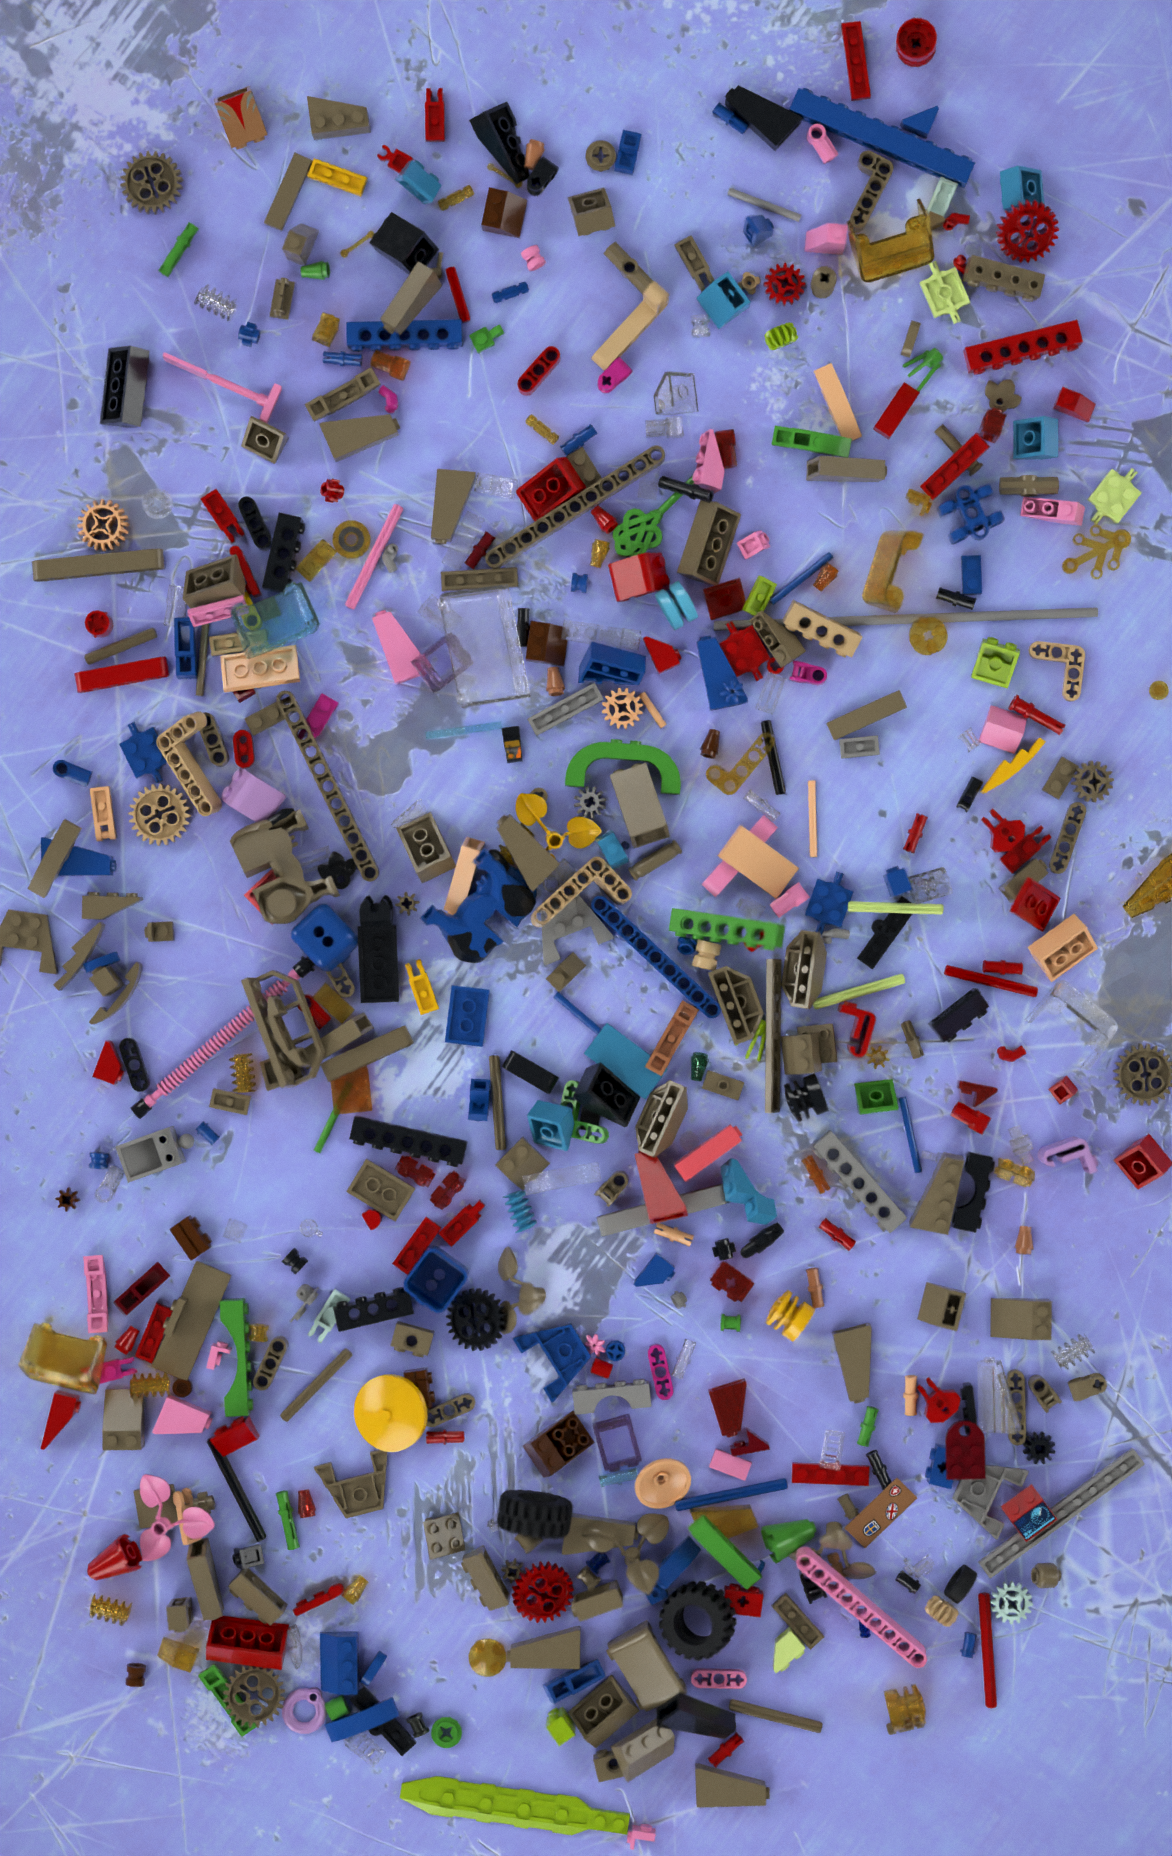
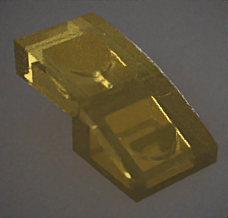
M322 539L297 566L296 570L311 582L320 570L329 563L337 551Z
M326 982L313 995V998L340 1023H343L355 1010Z

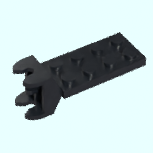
M368 895L360 905L359 920L361 926L357 927L361 1003L399 1002L396 925H393V904L387 895H384L379 904L374 903L373 899Z

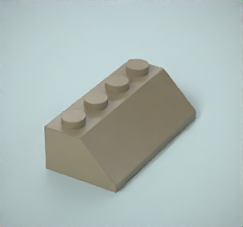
M700 500L677 573L718 587L741 514L718 502L710 501L708 503Z

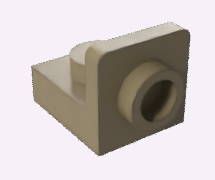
M173 921L147 923L144 932L148 942L174 941Z

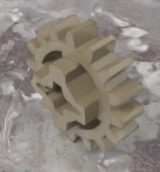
M1088 761V766L1086 763H1081L1082 769L1075 768L1078 773L1077 775H1072L1075 781L1071 782V785H1076L1073 792H1079L1078 798L1084 797L1085 802H1089L1090 798L1092 802H1096L1097 798L1104 800L1103 794L1109 796L1107 789H1113V786L1109 785L1110 782L1114 781V778H1109L1112 771H1105L1107 765L1100 767L1101 762L1096 761L1095 765L1093 761ZM1097 770L1101 772L1103 777L1097 774ZM1086 771V775L1083 777V779H1081L1083 773ZM1095 779V783L1089 784V780ZM1081 786H1084L1087 789L1088 793H1086Z

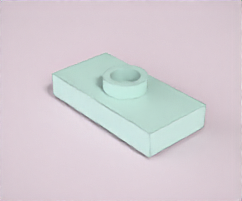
M940 177L925 213L929 215V212L932 211L944 217L958 183Z

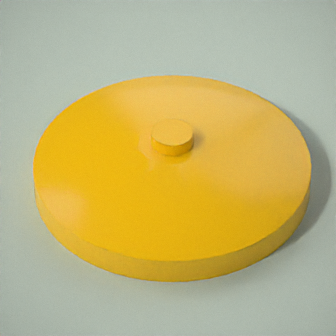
M395 1374L377 1376L365 1383L356 1396L354 1404L356 1426L363 1438L379 1450L397 1452L412 1446L422 1436L427 1424V1406L422 1393L410 1380Z

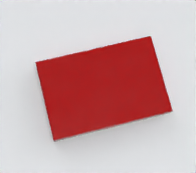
M1027 877L1009 911L1043 932L1061 898L1032 878Z

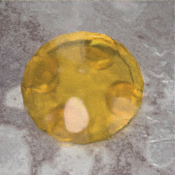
M490 1638L477 1640L471 1647L468 1655L472 1670L484 1677L500 1673L507 1660L503 1644Z

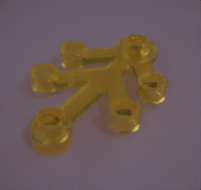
M1097 524L1093 525L1089 530L1090 535L1109 539L1110 541L1106 543L1085 538L1080 533L1076 534L1072 539L1074 545H1083L1093 550L1076 559L1067 558L1062 563L1063 572L1072 574L1079 565L1097 556L1090 576L1092 579L1098 580L1103 575L1102 567L1107 551L1114 548L1112 559L1108 561L1107 567L1111 571L1117 570L1120 566L1119 558L1122 549L1126 548L1131 542V535L1128 531L1120 529L1116 532L1102 529ZM1094 527L1099 529L1098 534L1093 533L1092 529ZM1077 536L1082 538L1081 543L1076 542L1075 538ZM1124 536L1125 541L1120 542L1118 537ZM1112 561L1116 562V568L1110 566ZM1068 562L1074 564L1073 569L1067 567ZM1094 570L1099 571V577L1093 575Z

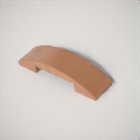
M682 1000L646 1063L645 1068L659 1076L663 1075L699 1009Z

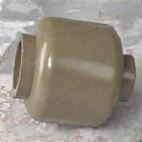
M1037 1563L1031 1570V1580L1038 1588H1055L1058 1581L1061 1580V1571L1054 1563Z

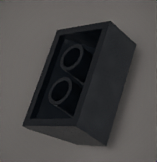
M972 988L930 1021L928 1025L942 1042L947 1040L949 1043L957 1037L956 1032L960 1029L964 1031L972 1025L971 1021L977 1017L979 1019L984 1016L989 1005L980 991Z

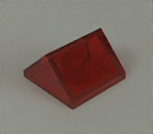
M740 578L705 588L702 591L711 620L743 611L742 608L746 601Z

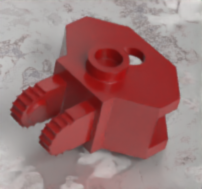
M992 808L989 812L999 823L994 827L987 818L983 817L981 819L982 823L990 830V848L995 853L1011 851L1024 838L1026 825L1021 820L1008 821L1006 818L1003 819ZM1009 836L1013 838L1012 842H1009Z
M928 1377L926 1381L933 1388L934 1391L928 1395L922 1386L916 1387L926 1401L924 1415L931 1423H944L958 1411L961 1398L954 1389L941 1390Z

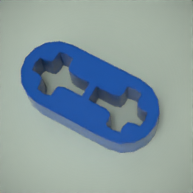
M112 952L86 962L83 966L86 973H91L99 966L107 967L119 962L120 958L117 952Z
M378 1651L359 1682L368 1687L386 1660L387 1655Z

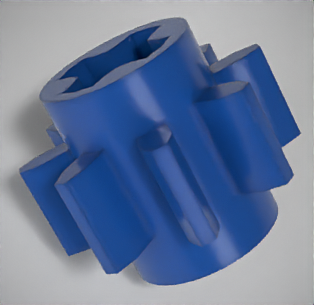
M247 322L246 326L241 325L238 339L242 340V345L252 347V343H258L261 330L257 329L256 324Z

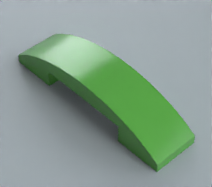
M213 1664L198 1674V1677L208 1691H212L225 1710L229 1703L223 1702V1699L228 1698L227 1695L223 1694V1691L229 1690L225 1683L231 1684V1682ZM238 1693L235 1696V1700L238 1703H243L244 1700ZM231 1709L225 1710L228 1715L230 1714ZM236 1716L230 1717L231 1723L241 1737L256 1728L255 1723L249 1728L248 1722L242 1727V1720L235 1723Z

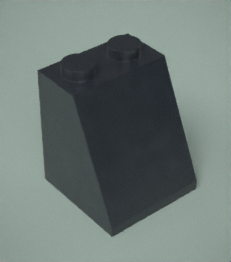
M393 212L384 220L369 242L379 254L407 274L411 273L417 262L427 266L439 250L424 231Z

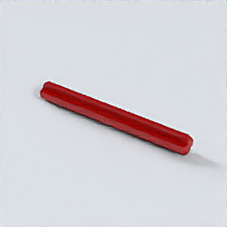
M946 965L944 974L947 976L1031 997H1036L1038 993V988L950 965Z

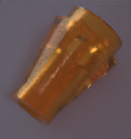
M828 562L822 565L813 586L822 592L825 587L838 577L839 570Z

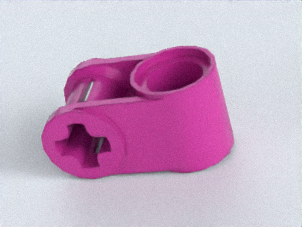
M618 357L599 376L598 389L602 393L611 392L629 377L633 370ZM603 380H604V381L610 380V384H609V385H607V384L603 385Z
M793 661V672L789 680L819 686L826 681L827 672L824 668L805 662ZM820 671L823 673L824 678L816 681L813 678V673Z

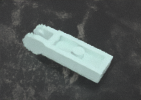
M334 1289L314 1320L315 1323L307 1335L310 1337L314 1335L318 1325L323 1327L325 1330L318 1337V1342L322 1343L327 1333L332 1330L336 1323L333 1307L337 1306L336 1303L341 1301H348L349 1303L351 1298Z

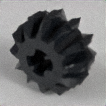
M1041 1431L1038 1437L1037 1433L1033 1432L1034 1438L1031 1439L1027 1435L1026 1438L1029 1443L1024 1442L1022 1444L1024 1447H1027L1023 1450V1453L1028 1454V1461L1033 1459V1463L1037 1465L1040 1459L1041 1463L1045 1464L1044 1458L1051 1460L1052 1458L1049 1453L1055 1454V1450L1051 1448L1055 1446V1443L1049 1442L1051 1440L1050 1435L1045 1437V1433ZM1039 1445L1043 1449L1039 1451L1035 1448V1446Z

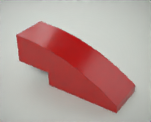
M904 382L873 430L889 440L920 392Z

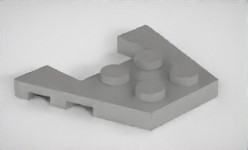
M577 895L542 927L544 965L560 960L554 940L589 926L593 930L598 945L614 939L611 932L580 895ZM556 901L550 902L552 908H559V904ZM541 913V921H545V916Z
M985 1465L986 1479L960 1480L952 1499L998 1540L1005 1524L988 1516L987 1513L1003 1479L1022 1487L1029 1471L1020 1468Z

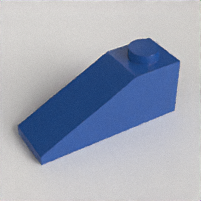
M763 215L747 216L743 233L754 248L773 235L774 226L770 219H765Z

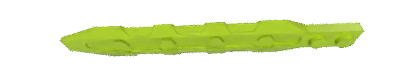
M441 1776L403 1782L400 1791V1798L431 1815L451 1818L453 1816L476 1819L478 1822L510 1824L525 1829L530 1827L551 1830L553 1833L574 1835L588 1829L626 1835L628 1832L630 1813L592 1808L576 1796L544 1794L522 1788L519 1790L497 1787L495 1784L458 1781V1779Z

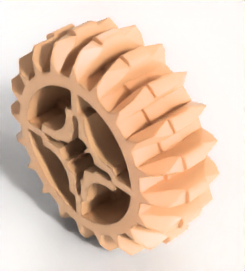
M104 499L100 500V505L94 500V507L87 504L86 507L89 510L87 512L83 509L81 510L85 516L78 517V520L83 523L77 524L78 528L83 529L78 534L80 536L85 535L82 541H89L87 546L91 548L94 545V549L97 551L100 549V546L102 551H106L107 545L110 550H113L114 543L119 547L120 543L118 540H126L122 534L129 533L128 530L124 529V527L130 526L128 522H123L128 519L127 515H122L125 510L123 508L118 510L119 504L117 503L112 506L111 500H108L106 505ZM111 511L114 514L101 517L97 512ZM93 516L95 525L91 528L92 531H89V522ZM98 519L106 523L105 526L108 532L102 528L101 522ZM117 519L118 527L114 534L112 531V525L115 523V520ZM102 533H105L109 537V539L106 540H97L93 538L95 535H100Z

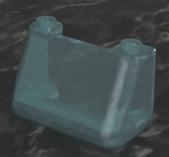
M291 582L285 586L286 589L282 593L250 606L243 605V603L232 606L230 614L247 659L257 657L309 636L318 630L320 622L302 582L297 584L296 582Z

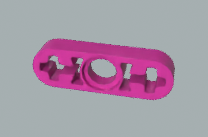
M653 1344L648 1349V1358L656 1394L660 1399L668 1400L673 1395V1386L665 1350L661 1345ZM654 1348H657L658 1351H662V1353L659 1354L660 1361L664 1360L665 1363H657L655 1365L652 1364V1362H656L655 1355L651 1356V1353L654 1352ZM664 1367L666 1369L665 1376H656V1368ZM668 1379L669 1382L665 1381L666 1389L670 1388V1391L664 1396L663 1393L659 1392L662 1390L661 1382L657 1384L656 1381Z

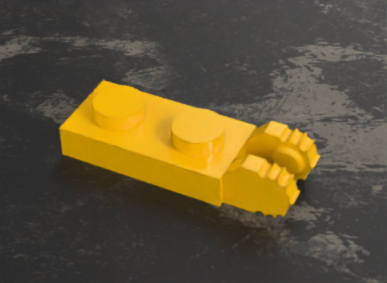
M418 959L416 964L421 975L414 977L412 966L409 963L405 964L417 1006L420 1014L423 1015L439 1009L422 961Z

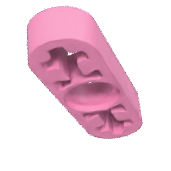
M698 1668L692 1672L691 1682L697 1688L741 1689L746 1685L747 1677L745 1672L740 1669ZM708 1673H711V1683H708V1679H702L701 1683H698L697 1679H694V1677H698V1674H702V1677L708 1678ZM716 1674H722L724 1681L720 1684L715 1683L713 1677ZM727 1674H730V1678H736L738 1674L741 1678H744L740 1680V1683H736V1680H730V1684H727Z

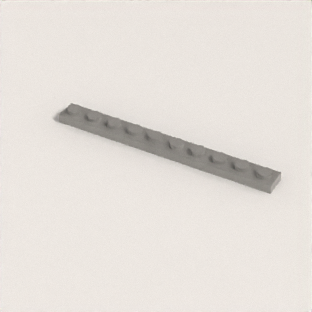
M1133 1448L1129 1449L1052 1506L1050 1510L1057 1518L1055 1522L1027 1542L1017 1532L979 1560L978 1563L991 1579L1145 1465V1463Z

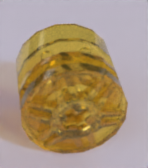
M911 1684L912 1694L908 1693L907 1686H903L904 1696H900L896 1688L884 1691L893 1732L906 1729L907 1719H910L912 1726L916 1727L915 1717L919 1718L921 1725L926 1724V1710L922 1695L917 1689L916 1684Z

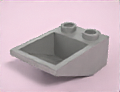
M174 1126L115 1146L128 1183L185 1163L186 1160L181 1147L184 1149L191 1148L194 1145V1138L190 1134H183L178 1140ZM161 1136L166 1137L165 1143H162ZM168 1154H171L173 1156L172 1161H169V1157H167Z

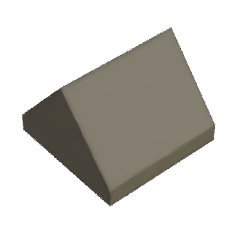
M930 211L925 232L928 233L942 226L945 218Z

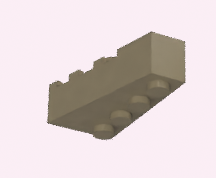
M943 1152L933 1172V1176L909 1220L911 1228L948 1235L964 1166L963 1156Z

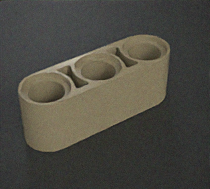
M204 712L206 717L211 718V724L200 730L209 759L216 766H225L229 762V755L217 721L213 715ZM215 734L218 740L214 745H210L208 739L211 735ZM221 752L224 755V760L217 763L215 755Z
M277 1336L269 1344L253 1380L256 1389L266 1390L273 1382L289 1344L285 1337ZM276 1341L282 1342L284 1345L283 1350H277L274 1347V1343ZM273 1359L276 1362V1366L274 1368L268 1367L266 1360ZM260 1376L266 1377L268 1380L267 1385H261L258 1378Z

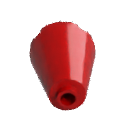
M123 1534L119 1536L88 1564L87 1573L89 1577L97 1581L139 1570L142 1565L139 1566V1562L142 1561V1555L136 1542H131L128 1539L129 1535Z

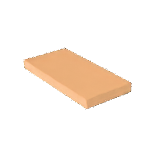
M296 645L220 656L224 693L300 682Z
M739 825L717 855L776 899L799 869L742 825Z

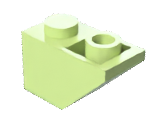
M790 1627L775 1638L773 1670L775 1673L786 1670L790 1665L789 1662L794 1658H800L806 1649L805 1644Z

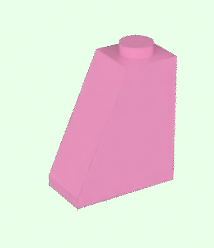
M827 223L807 231L804 252L843 255L848 225Z
M168 1395L152 1433H202L205 1428L209 1429L213 1418H210L212 1412L175 1396Z

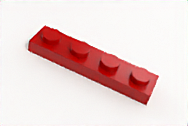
M861 21L842 23L841 30L851 101L870 99L871 94Z
M978 433L974 434L920 487L932 500H935L982 456L990 446Z
M792 1462L791 1482L869 1486V1465Z

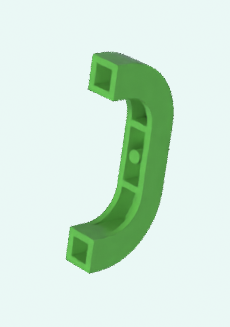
M611 739V742L590 744L575 754L566 771L565 786L584 788L586 770L596 760L616 759L648 762L654 765L660 772V794L680 795V774L674 761L668 754L656 747L641 745V741H630V744L622 743V740Z

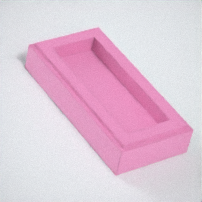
M716 1448L709 1467L745 1481L752 1462L738 1456L732 1457L730 1453Z

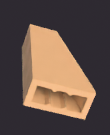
M466 837L461 846L444 910L448 911L450 915L456 913L461 903L470 894L477 870L473 860L483 850L485 844L483 841Z

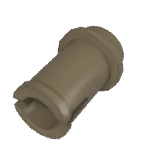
M848 1493L837 1499L846 1513L844 1516L848 1517L849 1520L859 1514L858 1508H855Z

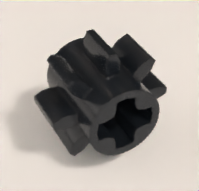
M729 1238L715 1241V1247H712L714 1257L718 1256L719 1261L733 1258L732 1252H736L734 1242H729Z

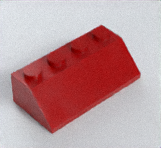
M229 1616L212 1620L206 1643V1660L282 1670L289 1625L273 1623L270 1626L268 1623L264 1624L259 1620Z

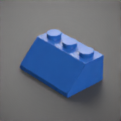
M358 1631L320 1632L321 1691L336 1695L358 1694Z

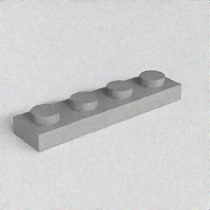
M593 683L529 717L527 720L535 735L538 736L604 699L596 684Z

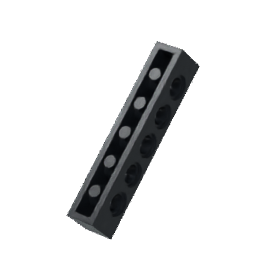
M354 1116L349 1137L357 1145L364 1146L365 1143L372 1144V1148L383 1150V1147L391 1149L390 1152L402 1154V1151L408 1152L410 1157L420 1158L425 1156L428 1157V1161L439 1163V1160L447 1161L446 1165L453 1167L463 1164L468 1142L360 1116ZM368 1128L375 1130V1138L370 1139L366 1136ZM388 1132L392 1133L395 1137L392 1143L385 1141L384 1136ZM411 1137L413 1139V1146L406 1147L403 1144V1139ZM424 1141H429L432 1144L430 1151L422 1149ZM443 1145H447L451 1149V1153L447 1156L443 1155L440 1151Z

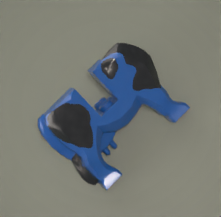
M486 848L473 860V863L479 869L486 870L488 873L482 875L480 881H476L477 891L466 897L456 913L450 915L442 909H437L432 904L420 917L427 926H438L450 945L454 956L461 961L469 963L482 962L496 946L504 942L494 930L484 923L485 920L492 917L495 910L499 911L512 924L518 927L522 919L531 913L536 904L537 888L532 891L521 872L509 865L500 851L495 849L488 851Z

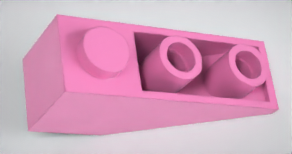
M709 429L700 436V451L696 456L697 467L692 479L694 484L716 493L722 489L725 471L714 431Z
M1023 497L1020 516L1082 526L1085 507L1079 502Z

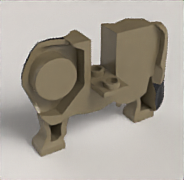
M292 808L282 809L266 820L258 821L238 830L230 839L233 850L247 878L269 868H272L277 878L252 890L264 920L269 923H291L305 911L309 904L316 902L325 895L340 896L331 876L316 881H305L301 865L292 854L293 847H296L298 843H292L291 840L295 839V836L289 835L295 831H306L309 829L300 809L294 811Z

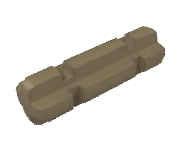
M922 1716L914 1717L913 1720L910 1718L897 1721L896 1724L894 1722L888 1723L886 1727L888 1734L893 1735L897 1734L896 1732L898 1731L901 1733L914 1730L915 1727L917 1729L923 1728L924 1720Z

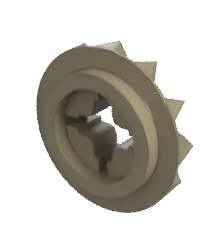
M603 140L591 143L585 155L587 164L593 170L600 172L609 170L616 160L614 147L609 142ZM600 149H602L603 155H606L602 163H600L599 158L594 157L599 155Z

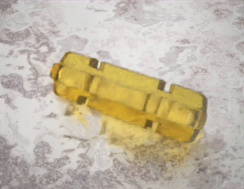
M470 185L463 187V190H458L448 195L446 199L438 200V205L444 211L450 205L452 207L465 200V197L473 196L474 191Z
M531 414L527 417L526 424L533 427L543 438H547L548 442L554 445L558 441L559 436L555 432L552 433L551 429L540 420L537 421L534 415Z

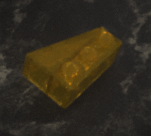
M750 1504L690 1509L693 1521L705 1515L728 1539L758 1527Z

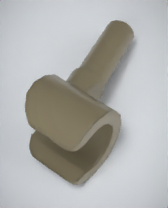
M443 252L438 253L437 267L431 268L438 279L442 277L441 264Z

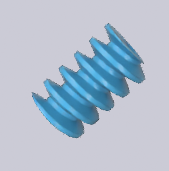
M519 1190L503 1196V1198H509L505 1205L512 1206L507 1211L514 1212L510 1220H517L513 1224V1227H519L515 1233L530 1229L537 1223V1220H530L534 1213H528L532 1206L525 1205L529 1202V1198H523L527 1194L526 1191Z

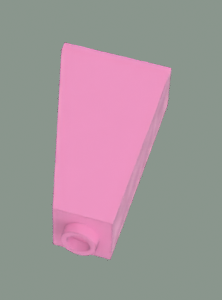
M386 610L375 613L376 616L372 617L396 685L432 672L429 664L390 611L386 612Z

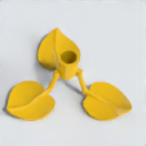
M520 793L517 797L515 810L518 819L526 826H532L536 821L547 833L545 840L548 847L545 848L546 851L561 847L567 835H569L568 841L573 847L585 848L592 844L602 832L601 828L594 821L581 816L574 817L567 822L569 832H565L562 836L556 831L550 832L539 819L547 813L545 800L539 795Z

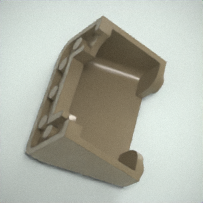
M648 1620L608 1642L609 1649L606 1650L610 1659H615L637 1696L636 1703L640 1710L644 1709L646 1712L663 1705L678 1693H687L686 1684L682 1678H679L678 1673L675 1672L659 1645L657 1637L653 1634Z

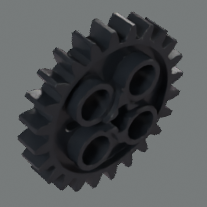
M471 1288L468 1292L466 1290L462 1291V1295H456L457 1301L452 1300L451 1304L454 1307L447 1308L451 1314L447 1315L446 1318L451 1319V1322H448L446 1325L452 1326V1329L448 1332H454L455 1335L452 1339H459L458 1345L465 1343L464 1349H468L470 1346L472 1351L477 1350V1348L479 1351H482L484 1346L487 1349L491 1348V1344L498 1343L496 1338H502L499 1332L506 1331L502 1325L506 1324L507 1321L502 1320V1317L506 1316L507 1313L501 1312L505 1306L498 1305L501 1300H494V1293L488 1296V1290L482 1292L481 1288H477L476 1291L474 1288ZM482 1304H484L487 1308L486 1313L482 1312L481 1310ZM464 1307H467L469 1311L468 1316L463 1312ZM485 1323H488L490 1326L489 1332L484 1328ZM467 1326H470L472 1329L471 1335L466 1331Z

